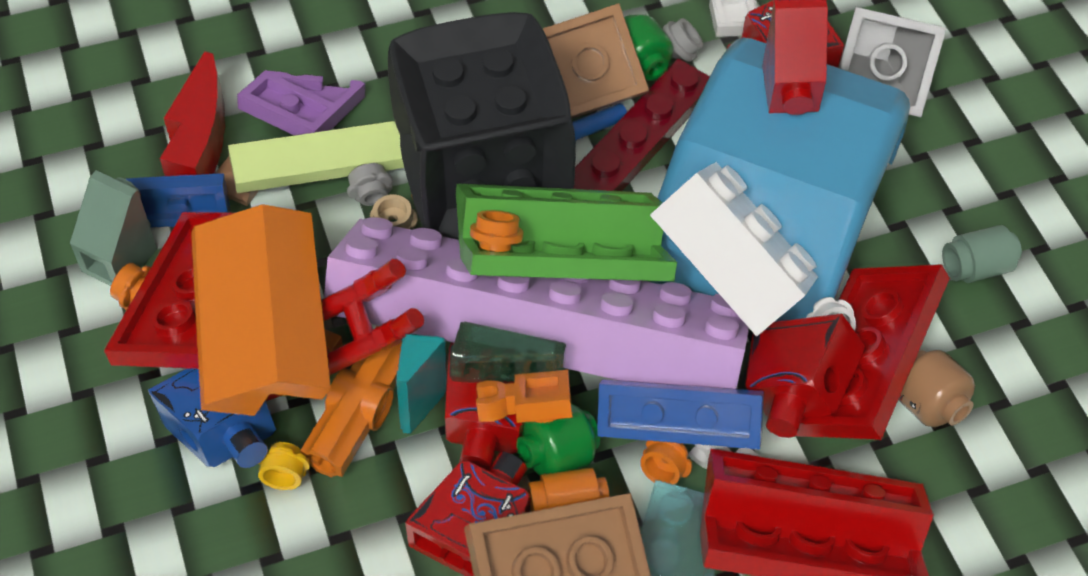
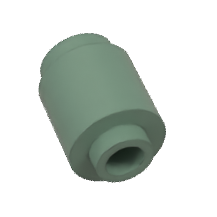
M1003 225L957 235L953 238L952 242L946 243L942 250L943 264L948 276L953 281L963 280L965 283H972L1013 272L1022 255V248L1018 237Z

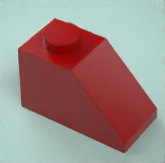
M827 0L774 1L762 64L769 114L788 113L800 115L806 112H819L827 77Z

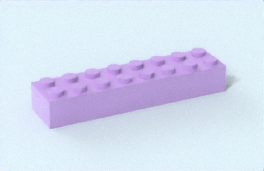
M377 217L359 219L327 259L324 298L353 284L355 280L365 276L372 270H377L393 258L400 260L404 264L406 275L394 283L391 289L369 302H363L370 322L373 325L381 326L388 320L395 319L408 309L416 308L424 316V325L413 332V334L442 337L445 341L619 381L736 389L749 327L720 294L711 296L693 292L689 287L674 282L661 285L642 280L470 275L460 258L459 240L442 237L438 231L429 228L410 230L393 226L389 220ZM344 312L336 315L338 317L346 318Z

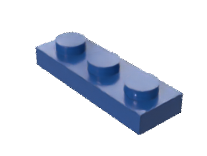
M603 379L599 383L597 436L760 450L764 391Z

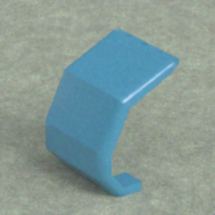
M741 38L734 41L716 63L677 141L658 199L664 203L692 176L715 162L722 169L726 165L730 166L745 182L747 189L744 191V194L756 207L763 204L779 220L782 228L778 232L791 247L795 243L802 246L816 263L813 271L818 276L817 280L808 293L780 316L776 322L806 318L808 313L813 312V306L818 300L826 297L836 298L888 163L893 164L907 126L910 102L906 94L898 88L827 65L826 85L819 112H806L800 115L788 113L769 114L762 67L766 43L751 38ZM663 231L661 246L677 261L675 281L647 282L661 285L674 282L689 287L693 292L711 296L719 294Z

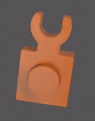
M568 370L514 375L515 383L510 384L494 380L477 383L478 399H476L479 421H497L511 414H516L517 423L532 421L546 423L557 419L572 418Z

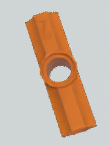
M402 342L388 350H382L353 364L350 369L344 368L340 370L330 385L331 389L327 393L325 411L300 450V453L308 458L310 465L315 471L331 478L333 476L343 477L370 430L377 431L382 426L394 399V388L397 385L396 378Z

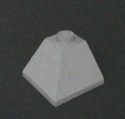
M856 7L839 69L900 89L909 98V115L921 117L946 28Z

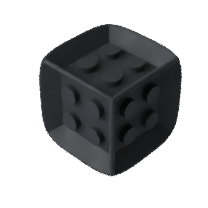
M507 12L476 16L422 27L391 40L387 63L393 116L400 134V149L405 173L423 228L436 230L442 237L459 239L456 204L457 184L574 189L576 139L571 120L568 94L545 32L532 14Z

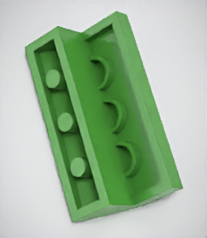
M477 184L456 185L460 258L470 275L675 281L677 261L661 246L663 230L650 216L663 203L652 193ZM486 210L509 212L520 218L519 228L524 232L523 241L511 245V250L506 252L488 251L479 246L480 241L470 236V226L476 223L478 212Z

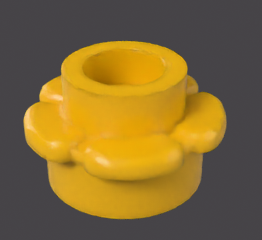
M277 442L271 446L270 450L267 449L265 458L258 463L260 464L258 477L261 482L271 488L292 490L300 486L302 477L306 475V470L310 468V462L305 455L300 453L301 449L296 445L288 442Z

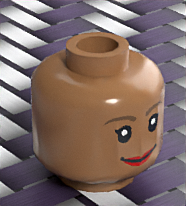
M920 350L898 400L925 426L938 427L946 423L953 426L963 421L973 409L974 403L971 401V398L974 394L975 382L973 377L948 353L941 350L928 352Z

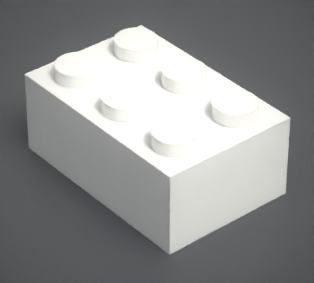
M715 162L692 176L650 216L751 331L758 336L808 293L818 278L813 271L816 263L802 246L795 243L791 247L778 232L782 228L779 220L766 206L760 204L756 207L744 194L747 186L737 172L728 165L722 169Z

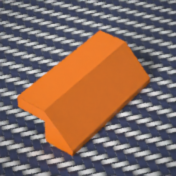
M261 204L195 226L191 234L201 410L255 416L269 394L323 400L331 386L312 213Z

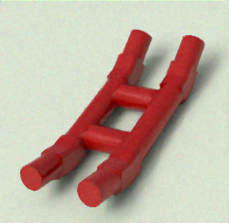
M393 258L377 270H372L365 276L355 280L353 284L321 299L323 322L344 312L354 341L331 352L326 342L329 376L373 354L400 344L406 334H412L424 325L422 313L416 308H410L395 319H390L375 329L372 328L363 302H369L379 297L406 275L405 266L400 260ZM269 394L266 402L283 395Z

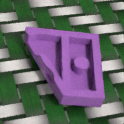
M265 70L237 94L238 109L292 135L329 131L365 98V83L351 80L349 88L324 86L323 77L293 76L286 72Z

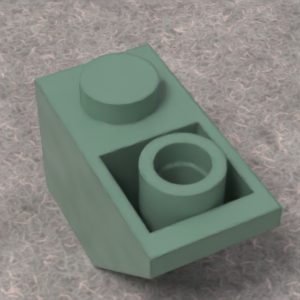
M95 170L89 178L70 241L81 272L111 286L117 273L126 264L134 263L142 268L157 250L150 228L151 225L141 201V194L131 182L124 178L118 177L114 179Z

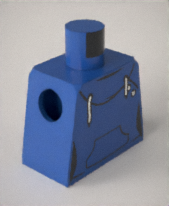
M187 368L148 389L165 428L207 467H216L233 457L240 467L250 468L265 458L267 446L263 440L273 435L276 430L266 400L255 416L201 410L199 369Z

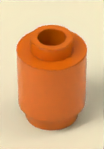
M593 468L543 474L540 476V481L528 482V493L531 495V512L610 497L606 478H596Z

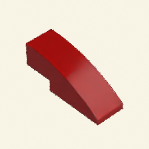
M204 51L164 116V122L170 139L169 144L160 157L165 176L215 174L223 146L225 107L213 53Z

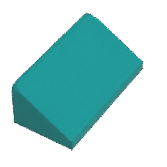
M406 334L405 338L402 339L396 383L400 429H403V433L411 434L446 392V341L442 337Z

